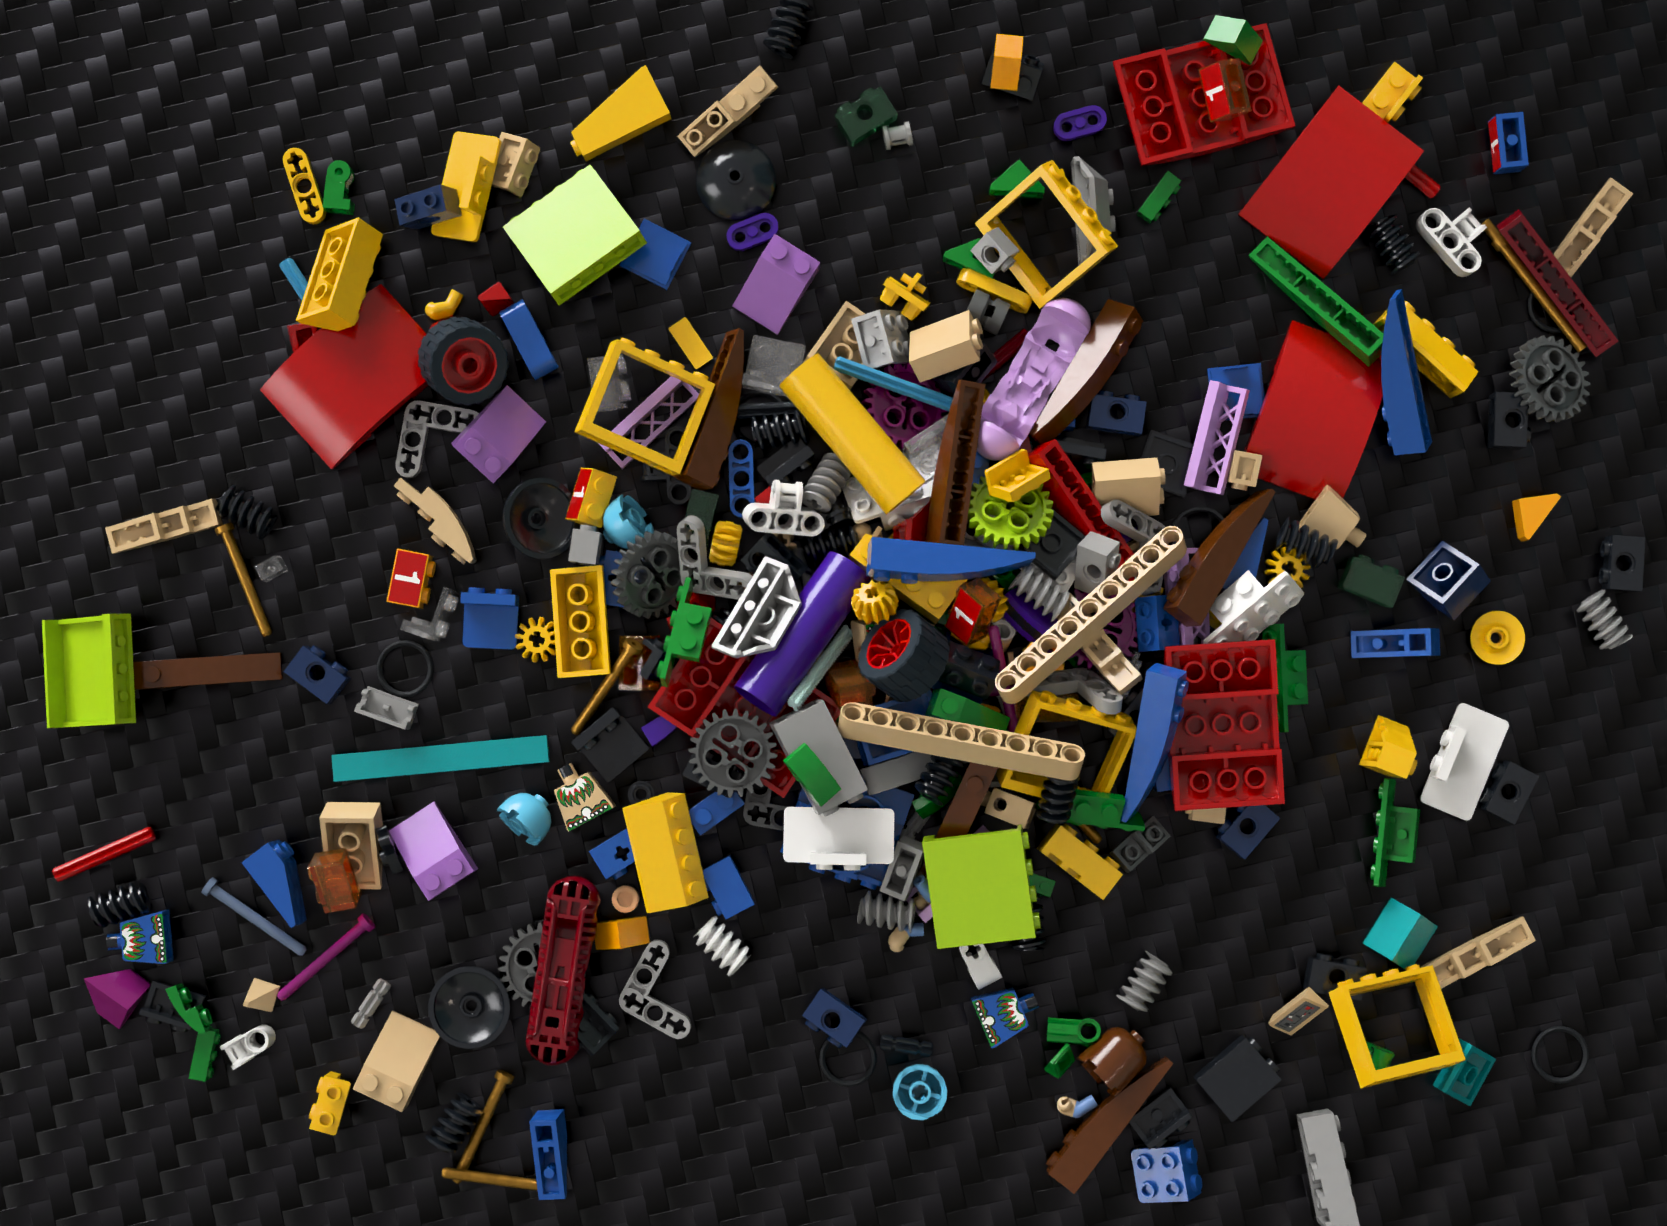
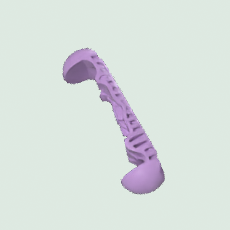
M1056 298L1043 306L1036 324L1025 336L1023 345L1013 359L1008 373L1002 377L993 393L985 401L982 407L977 452L982 457L993 461H1002L1020 450L1021 444L1036 423L1049 395L1059 383L1091 329L1090 316L1086 309L1077 301L1068 298ZM1048 339L1060 345L1056 352L1045 346Z

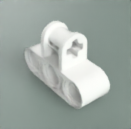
M1470 207L1452 222L1440 209L1430 208L1420 215L1416 221V229L1457 276L1467 277L1477 271L1481 266L1482 260L1479 252L1470 242L1483 232L1487 226L1485 224L1481 225L1471 214L1472 209ZM1426 217L1435 219L1436 228L1427 226L1425 222ZM1444 237H1450L1453 240V249H1449L1444 245ZM1462 257L1470 259L1471 269H1466L1462 266Z
M773 480L769 504L750 503L744 508L742 513L744 522L757 532L816 536L823 531L825 526L823 517L814 509L801 507L803 498L802 482L789 484ZM761 511L763 513L762 519L757 523H752V515ZM783 514H789L787 523L778 525L779 517ZM810 516H815L814 524L810 527H805V520Z

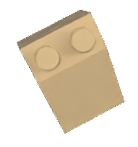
M846 301L804 362L819 353L832 369L839 356L863 365L851 319L865 313ZM833 369L848 389L851 390L858 378Z
M327 802L319 818L323 853L345 850L348 857L342 860L341 868L345 873L354 875L357 883L339 884V889H381L382 860L379 850H382L378 842L379 837L375 830L383 827L381 803ZM349 859L353 873L346 871L344 868V862Z
M392 1011L363 1065L353 1090L403 1112L411 1101L440 1036L434 1029Z

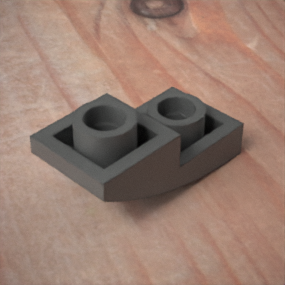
M1151 816L1144 822V831L1134 830L1109 852L1126 874L1131 872L1148 855L1156 851L1171 837L1154 816Z

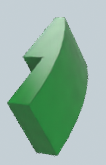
M803 743L783 760L792 775L804 786L816 805L822 807L841 790L836 780L807 744Z
M957 769L954 770L959 774V777L949 778L954 784L953 788L947 786L943 788L949 794L948 797H938L943 806L955 796L963 779V776ZM922 795L912 801L916 812L922 819L929 817L943 807L934 804Z
M183 983L165 989L174 1008L190 1027L199 1034L212 1030L210 1025L212 1024V1017L207 1008L204 1009L202 1004L191 1007L192 996L187 987L184 988Z

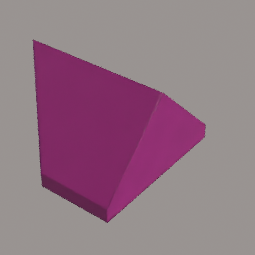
M132 969L84 978L97 1013L118 1029L122 1028L151 987L149 981Z

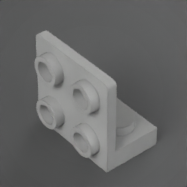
M879 309L851 319L863 365L878 369L890 364H906L909 362L910 340L907 333L908 322L906 317L901 314V311Z

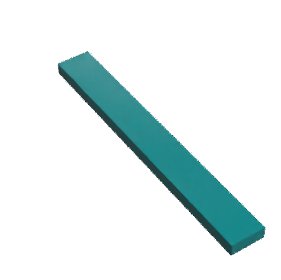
M548 735L331 755L334 782L550 762Z

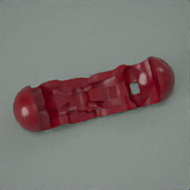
M568 876L557 880L547 894L538 955V968L535 976L526 1035V1047L529 1053L537 1061L546 1065H560L568 1062L579 1050L578 1030L584 1014L582 1008L585 990L584 974L588 967L592 943L596 936L598 921L596 913L601 903L600 895L595 885L579 876ZM548 1016L559 1018L558 1028L547 1027L545 1025L546 1018Z

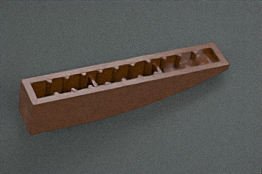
M1110 299L1107 300L1029 433L1038 445L1057 437L1087 407L1107 382L1122 357L1127 354L1129 345L1135 335L1139 333L1143 323V319L1135 307Z
M740 328L728 331L725 334L709 381L715 384L681 473L674 475V478L700 491L712 489L718 483L722 462L729 453L728 446L738 413L743 377L744 330Z
M958 380L937 459L925 542L964 546L986 384Z
M1273 489L1256 491L1238 505L1217 525L1198 548L1189 563L1180 571V578L1176 586L1167 594V602L1163 609L1186 627L1202 625L1274 496L1275 491Z
M281 653L133 662L134 690L283 679Z
M970 762L935 838L968 834L998 767ZM924 861V864L918 876L924 875L927 879L926 866Z
M1165 1056L1140 1071L1116 1097L1109 1095L1079 1125L1076 1131L1072 1129L1068 1132L1063 1140L1065 1145L1060 1152L1055 1151L1046 1163L1048 1165L1046 1169L1048 1174L1075 1194L1173 1065V1062Z

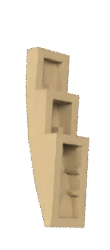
M1611 177L1554 252V256L1570 277L1573 276L1599 243L1601 236L1633 195L1631 191Z
M209 499L189 506H180L161 513H152L106 527L111 552L116 554L223 525L219 511H216L217 501L216 499Z
M1071 593L1066 606L1057 617L1058 621L1079 603ZM1103 628L1080 648L1121 695L1143 679L1135 667L1124 657L1119 647L1107 636ZM1075 630L1070 631V632H1068V634H1069V635H1072V634H1074L1076 631H1075Z
M1521 916L1424 964L1421 968L1433 965L1440 988L1442 989L1460 978L1464 979L1486 966L1498 963L1536 940L1525 918Z

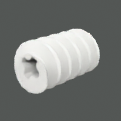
M713 916L693 937L699 936L696 942L697 946L704 943L707 944L704 950L705 954L714 951L712 961L722 958L719 966L721 969L728 965L730 966L727 975L731 976L750 957L746 956L749 947L745 946L739 949L741 940L738 938L731 942L733 932L729 931L723 934L726 925L722 923L715 926L718 917Z

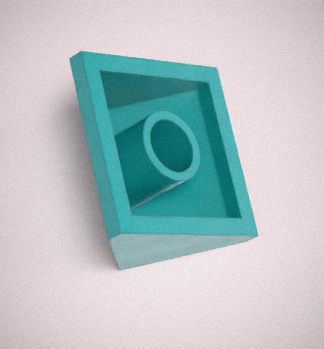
M1390 898L1363 941V944L1405 970L1406 967L1416 963L1438 926L1418 912Z
M1458 1038L1466 1060L1454 1066L1441 1069L1433 1086L1471 1106L1496 1059Z

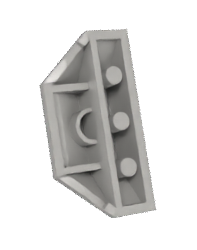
M1079 156L1073 157L1071 161L1072 184L1080 191L1081 198L1087 206L1096 212L1102 226L1110 232H1115V216H1110L1109 205H1113L1114 201L1113 189H1108V181ZM1075 223L1079 266L1097 250Z
M766 556L763 558L713 642L712 649L733 658L776 650L802 606L793 576L787 564Z

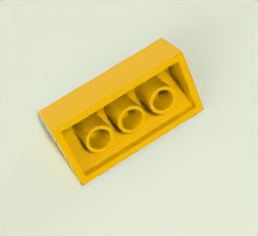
M359 217L325 230L296 318L297 322L334 331H340L356 324L359 318L358 312L361 303L366 296L369 278L373 274L375 258L381 249L380 243L383 236L381 232Z
M1404 301L1418 370L1450 399L1463 393L1478 373L1474 368L1475 363L1466 355L1461 356L1455 351V345L1448 338H1441L1434 331L1435 327L1426 319L1421 320L1414 313V307L1407 301ZM1388 309L1373 324L1382 333H1384Z
M604 566L551 569L550 577L558 678L611 674Z
M667 792L622 808L646 912L653 913L685 907L709 898L685 793Z

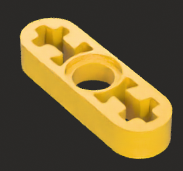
M290 148L283 155V164L299 213L307 223L319 224L325 219L326 211L323 208V200L310 160L303 150ZM294 155L303 158V160L299 161V166L303 172L307 170L308 173L298 174L297 168L290 164L293 161ZM303 179L310 180L312 184L310 191L307 193H300L297 189L298 183ZM302 199H311L313 206L319 208V211L316 212V217L312 218L311 215H306V212L310 211L308 202L306 200L302 202Z
M962 268L956 280V283L962 288L975 293L976 289L990 294L993 301L999 298L1010 303V309L1020 313H1027L1033 301L1030 295L968 268Z

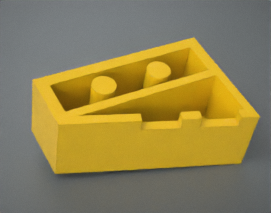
M1378 715L1359 765L1389 777L1407 779L1408 775L1414 773L1417 766V760H1415L1417 752L1409 727Z
M1066 823L1063 826L1055 824L1036 849L1104 900L1123 875L1118 871L1120 865L1109 856L1104 860L1096 854L1099 849L1087 839L1082 843L1075 837L1078 832Z

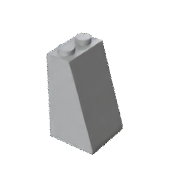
M816 698L800 707L798 711L793 710L769 722L786 758L803 743L807 744L841 787L838 793L820 807L815 804L801 784L816 814L820 815L823 813L824 816H828L838 811V805L848 801L851 804L864 797L862 793L867 791L868 788L824 700Z

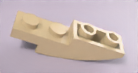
M759 65L723 99L712 104L677 137L694 157L698 156L760 107V103L778 88L777 84Z
M400 478L394 485L399 490L396 495L408 505L411 502L415 503L420 508L417 512L427 521L435 520L428 528L434 533L431 538L442 547L446 544L454 550L451 555L462 564L466 562L474 564L477 559L467 531L453 509L432 488L427 487L421 494L406 480Z

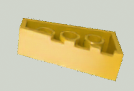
M866 533L848 558L865 572L867 569L868 543L874 537ZM890 579L884 582L886 584L891 583L899 599L936 625L968 579L957 581H917L915 584H905L900 579Z

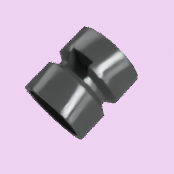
M976 289L967 311L971 312L974 319L979 320L980 324L983 325V330L997 336L1011 304L999 298L993 301L990 294ZM987 308L994 312L992 318L984 316Z

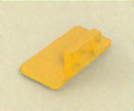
M459 131L453 135L442 185L457 189L462 215L433 224L431 228L433 235L468 242H477L479 240L502 143L499 138Z

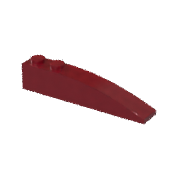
M1520 209L1497 225L1501 234L1595 357L1618 342L1616 336Z

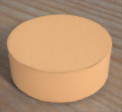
M630 885L620 886L612 895V904L619 912H631L639 904V893Z

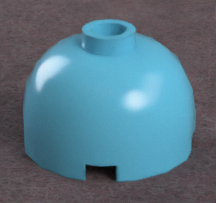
M622 494L614 499L607 506L602 516L605 539L609 543H614L624 549H628L627 541L633 544L636 543L635 535L644 538L645 531L654 533L652 523L647 525L643 519L647 515L646 512L631 496L627 495L623 498Z
M528 793L515 794L505 800L497 809V811L502 812L499 815L502 821L517 836L521 834L528 836L529 838L526 842L531 845H538L550 830L551 815L546 808L549 804L538 794L535 796Z
M915 1064L906 1067L898 1074L893 1084V1098L903 1115L914 1120H926L942 1110L947 1099V1087L944 1078L936 1069L929 1065Z

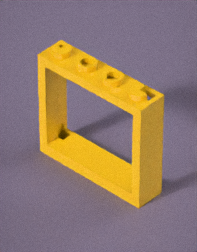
M1053 160L1040 165L975 223L983 235L999 227L1020 250L1013 258L1015 263L1009 269L1039 309L1049 301L1056 299L1118 247L1110 236L1112 233L1102 226L1096 212L1087 206L1081 198L1080 191L1074 185H1071L1065 177L1064 170L1059 169ZM1041 178L1097 250L1053 288L1050 287L997 217Z
M625 338L610 342L575 433L669 475H678L681 473L715 384L708 381L709 377L702 373L694 372L692 374L684 370L685 366L672 360L668 363L660 359V354L649 349L642 351L636 348V344L631 340ZM621 353L701 389L674 459L593 423Z
M1032 690L1014 733L1029 735L1040 709L1118 730L1092 789L1079 786L1077 788L1078 790L1110 793L1136 735L1137 728L1131 716L1123 712L1105 714L1098 711L1093 705L1092 707L1084 705L1074 698H1067L1066 700L1057 697L1049 691L1038 692ZM998 768L996 773L1002 788L1042 798L1040 794L1045 789L1043 782L1047 780L1046 777Z
M1414 964L1406 967V971L1400 973L1398 968L1382 973V977H1376L1375 973L1361 977L1360 981L1355 983L1353 979H1348L1337 983L1338 988L1328 992L1360 1088L1451 1067L1466 1060L1433 965L1420 968V965ZM1415 982L1440 1055L1375 1070L1351 996Z

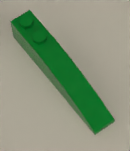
M1268 236L1249 254V258L1288 297L1368 367L1381 356L1384 333Z

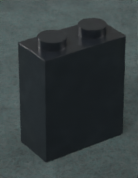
M1243 1035L1238 1037L1193 1076L1231 1122L1235 1121L1282 1080L1277 1075L1280 1071L1277 1065L1270 1058L1265 1061L1259 1054L1262 1050L1260 1045L1252 1037L1247 1039Z

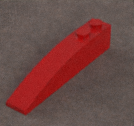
M1056 439L1040 444L1028 453L1030 464L1049 469L1051 479L1043 483L1042 492H1050L1048 500L1053 501L1052 507L1059 515L1085 536L1092 531L1119 541L1121 561L1117 569L1134 555L1120 532L1108 526L1102 520V506ZM1131 577L1127 581H1133L1135 577Z

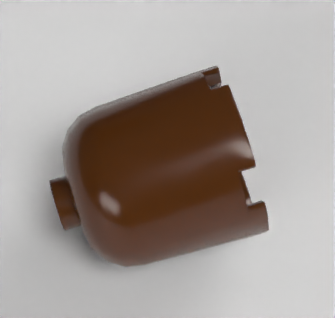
M1113 1027L1105 1031L1077 1059L1083 1062L1081 1064L1083 1068L1098 1084L1103 1081L1109 1088L1107 1092L1116 1097L1143 1069L1147 1061V1055L1141 1045L1144 1040L1135 1030L1129 1033L1124 1028Z

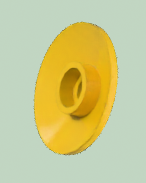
M1491 611L1483 614L1474 623L1470 634L1471 646L1481 660L1494 665L1506 664L1513 661L1521 653L1525 643V632L1520 621L1512 614L1504 611ZM1493 633H1497L1499 635V641L1497 643H1494L1491 640V635Z

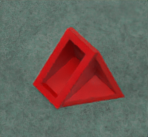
M930 501L909 519L893 526V539L925 542Z

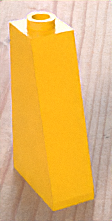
M646 65L634 73L571 132L575 140L570 143L577 157L583 155L585 161H588L671 119L670 112Z

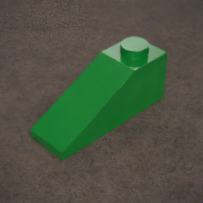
M941 688L933 690L925 716L1003 731H1006L1010 721L1008 716Z

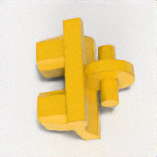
M918 272L913 278L905 273L900 280L906 283L908 287L891 276L883 284L886 287L882 292L880 300L892 307L898 297L901 296L908 301L901 314L912 321L930 305L929 301L913 292L915 289L923 294L927 288L919 283L922 275Z

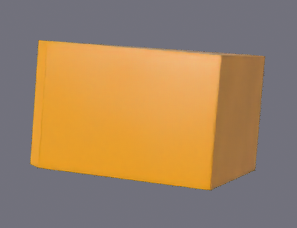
M996 34L990 89L1017 91L1022 59L1023 36Z
M1556 493L1512 501L1517 538L1520 541H1527L1532 537L1561 496Z
M647 916L597 922L596 950L623 949L650 943Z

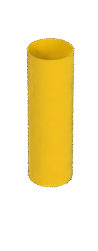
M819 353L806 360L779 385L780 389L886 515L926 482Z

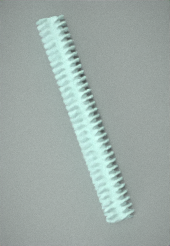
M843 625L841 630H839L840 632L836 634L833 641L827 646L828 648L824 650L821 657L815 662L816 664L812 666V669H810L800 685L794 690L795 692L789 697L787 704L789 707H793L794 711H798L802 707L803 702H806L807 697L811 695L812 690L818 685L817 683H820L819 681L823 679L822 676H825L824 674L828 672L833 662L837 660L836 658L840 656L845 646L852 640V630L849 629L848 625Z

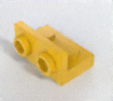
M1394 62L1362 103L1387 123L1391 119L1396 121L1405 110L1402 106L1405 100L1409 98L1412 101L1422 87L1418 84L1423 77L1418 75L1415 78Z

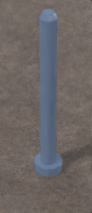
M212 877L201 891L202 894L205 896L211 894L297 955L303 956L307 951L306 947L217 886L218 881Z

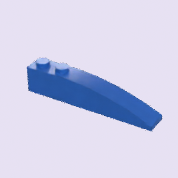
M1402 289L1396 290L1389 301L1381 353V381L1384 401L1382 416L1383 420L1388 423L1387 441L1389 446L1393 447L1394 455L1424 453L1432 443Z
M872 537L868 543L866 576L874 577L873 579L876 581L900 579L905 584H915L917 581L976 579L1029 566L1035 559L1036 553Z
M1155 663L1146 671L1125 794L1126 801L1121 817L1122 822L1126 823L1137 813L1163 769L1172 747L1178 723L1181 722L1184 715V707H1181L1189 687V682L1186 681L1187 671L1160 663Z

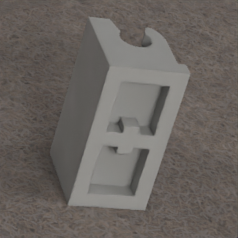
M370 686L362 690V699L360 703L356 704L354 712L404 730L411 728L419 704Z

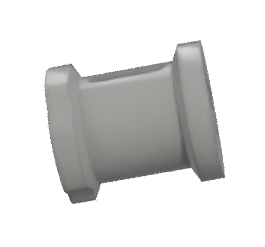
M909 121L904 122V125L890 128L882 126L886 150H890L891 146L906 143L913 145Z

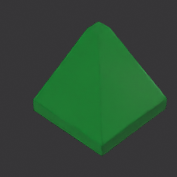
M1066 1043L1044 1068L1047 1073L1057 1079L1075 1061L1070 1044Z

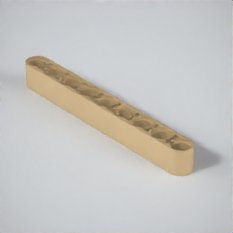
M1168 526L1162 529L1004 668L995 679V686L1002 700L1008 704H1015L1021 701L1182 559L1187 551L1183 532L1176 526ZM1174 541L1177 542V543L1174 544V545H1168V544L1171 543V542H1174ZM1152 559H1158L1154 563H1148ZM1131 577H1137L1133 581H1127ZM1111 595H1117L1113 599H1107ZM1090 613H1096L1093 617H1087ZM1073 630L1076 631V632H1075L1074 634H1072V635H1066V634H1067L1068 632H1070V631H1073ZM1049 649H1056L1052 653H1046ZM1035 666L1032 671H1026L1027 668ZM1011 684L1015 685L1013 688L1005 690L1007 686Z
M849 702L842 706L837 727L842 737L851 740L1072 781L1079 777L1085 758L1084 750L1080 746L1071 743L855 702Z

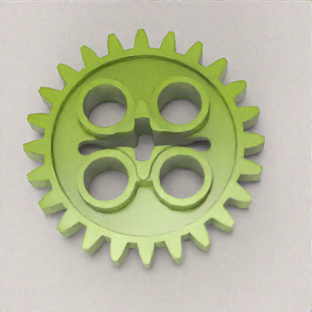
M981 476L979 484H972L968 511V528H976L975 537L983 534L984 544L990 540L993 541L994 549L999 543L1003 544L1004 550H1007L1009 545H1013L1015 551H1018L1019 544H1023L1028 549L1030 540L1037 544L1040 536L1045 537L1047 529H1050L1051 519L1054 514V510H1052L1053 501L1048 500L1050 492H1042L1043 484H1041L1038 489L1029 491L1021 496V499L1018 501L1007 502L1004 499L990 496L986 478ZM1022 502H1027L1031 505H1025Z

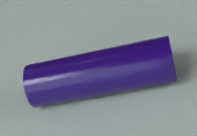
M830 551L800 592L799 597L802 606L776 650L756 654L734 685L735 690L760 710L777 717L789 697H791L794 690H796L853 609L851 598L853 597L854 589L861 588V583L869 584L871 582V578L866 576V572L848 558Z

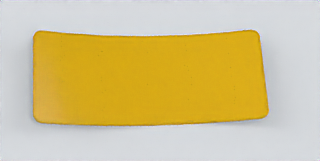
M686 317L669 327V331L695 369L700 368L713 359V356Z

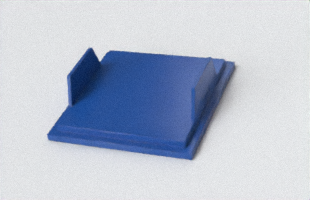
M643 219L639 230L647 244L624 259L620 266L668 290L691 242Z
M1261 363L1207 368L1208 382L1212 380L1228 386L1250 390L1243 419L1258 417L1264 401ZM1229 392L1226 403L1230 410L1238 405L1240 394Z

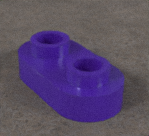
M1096 105L1068 111L1056 118L1053 131L1056 137L1062 141H1071L1097 134L1103 130L1107 116L1105 111ZM1094 117L1097 120V124L1090 125L1087 119ZM1069 124L1071 131H1063L1062 125Z
M761 213L733 224L727 231L729 246L736 251H745L770 241L774 234H778L777 219L769 213ZM763 224L770 226V230L766 233L760 230ZM738 234L745 235V240L737 242L735 237Z

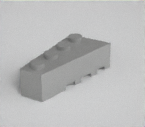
M1329 1109L1296 1114L1317 1222L1321 1226H1360L1356 1203L1350 1186L1351 1177L1344 1161L1346 1151L1338 1135V1132L1341 1131L1338 1116L1334 1115Z

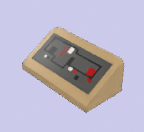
M1308 987L1275 1012L1268 1024L1286 1034L1293 1035L1327 1009L1329 1005Z

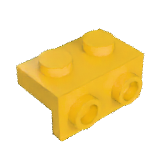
M1025 449L1018 450L985 470L989 495L1004 499L1007 502L1018 501L1021 499V496L1031 490L1038 489L1041 484L1051 479L1048 468L1029 463L1028 452Z
M330 1071L320 1078L316 1093H319L317 1103L312 1105L309 1119L312 1120L309 1129L333 1136L337 1134L351 1086L349 1081L340 1079L341 1074Z

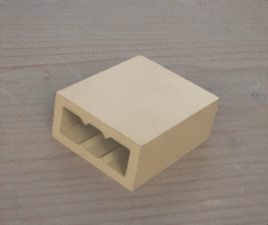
M969 310L910 332L909 363L920 383L980 361V349H983L980 334H983V330L979 320L974 319Z
M1157 458L1092 463L1091 491L1101 506L1117 499L1148 516L1159 515V506L1164 504V491L1161 485L1165 484L1164 468H1159Z

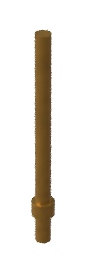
M1489 218L1485 220L1481 225L1485 224L1487 226L1484 231L1493 241L1491 245L1494 249L1503 254L1579 353L1586 348L1587 345L1514 252L1508 241L1501 235Z

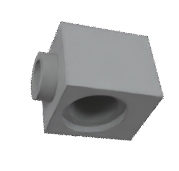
M997 227L987 232L970 251L991 274H994L1000 270L1003 272L1007 271L1015 263L1013 258L1020 250ZM994 248L999 251L1000 257L996 256Z

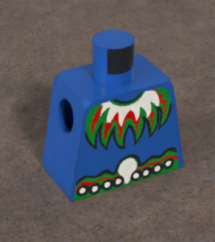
M169 910L120 922V933L107 934L106 945L108 950L122 949L123 961L158 964L174 961Z
M1014 988L971 997L992 1049L1027 1028L1029 1023L1025 1013L1039 1008L1033 993L1018 998Z

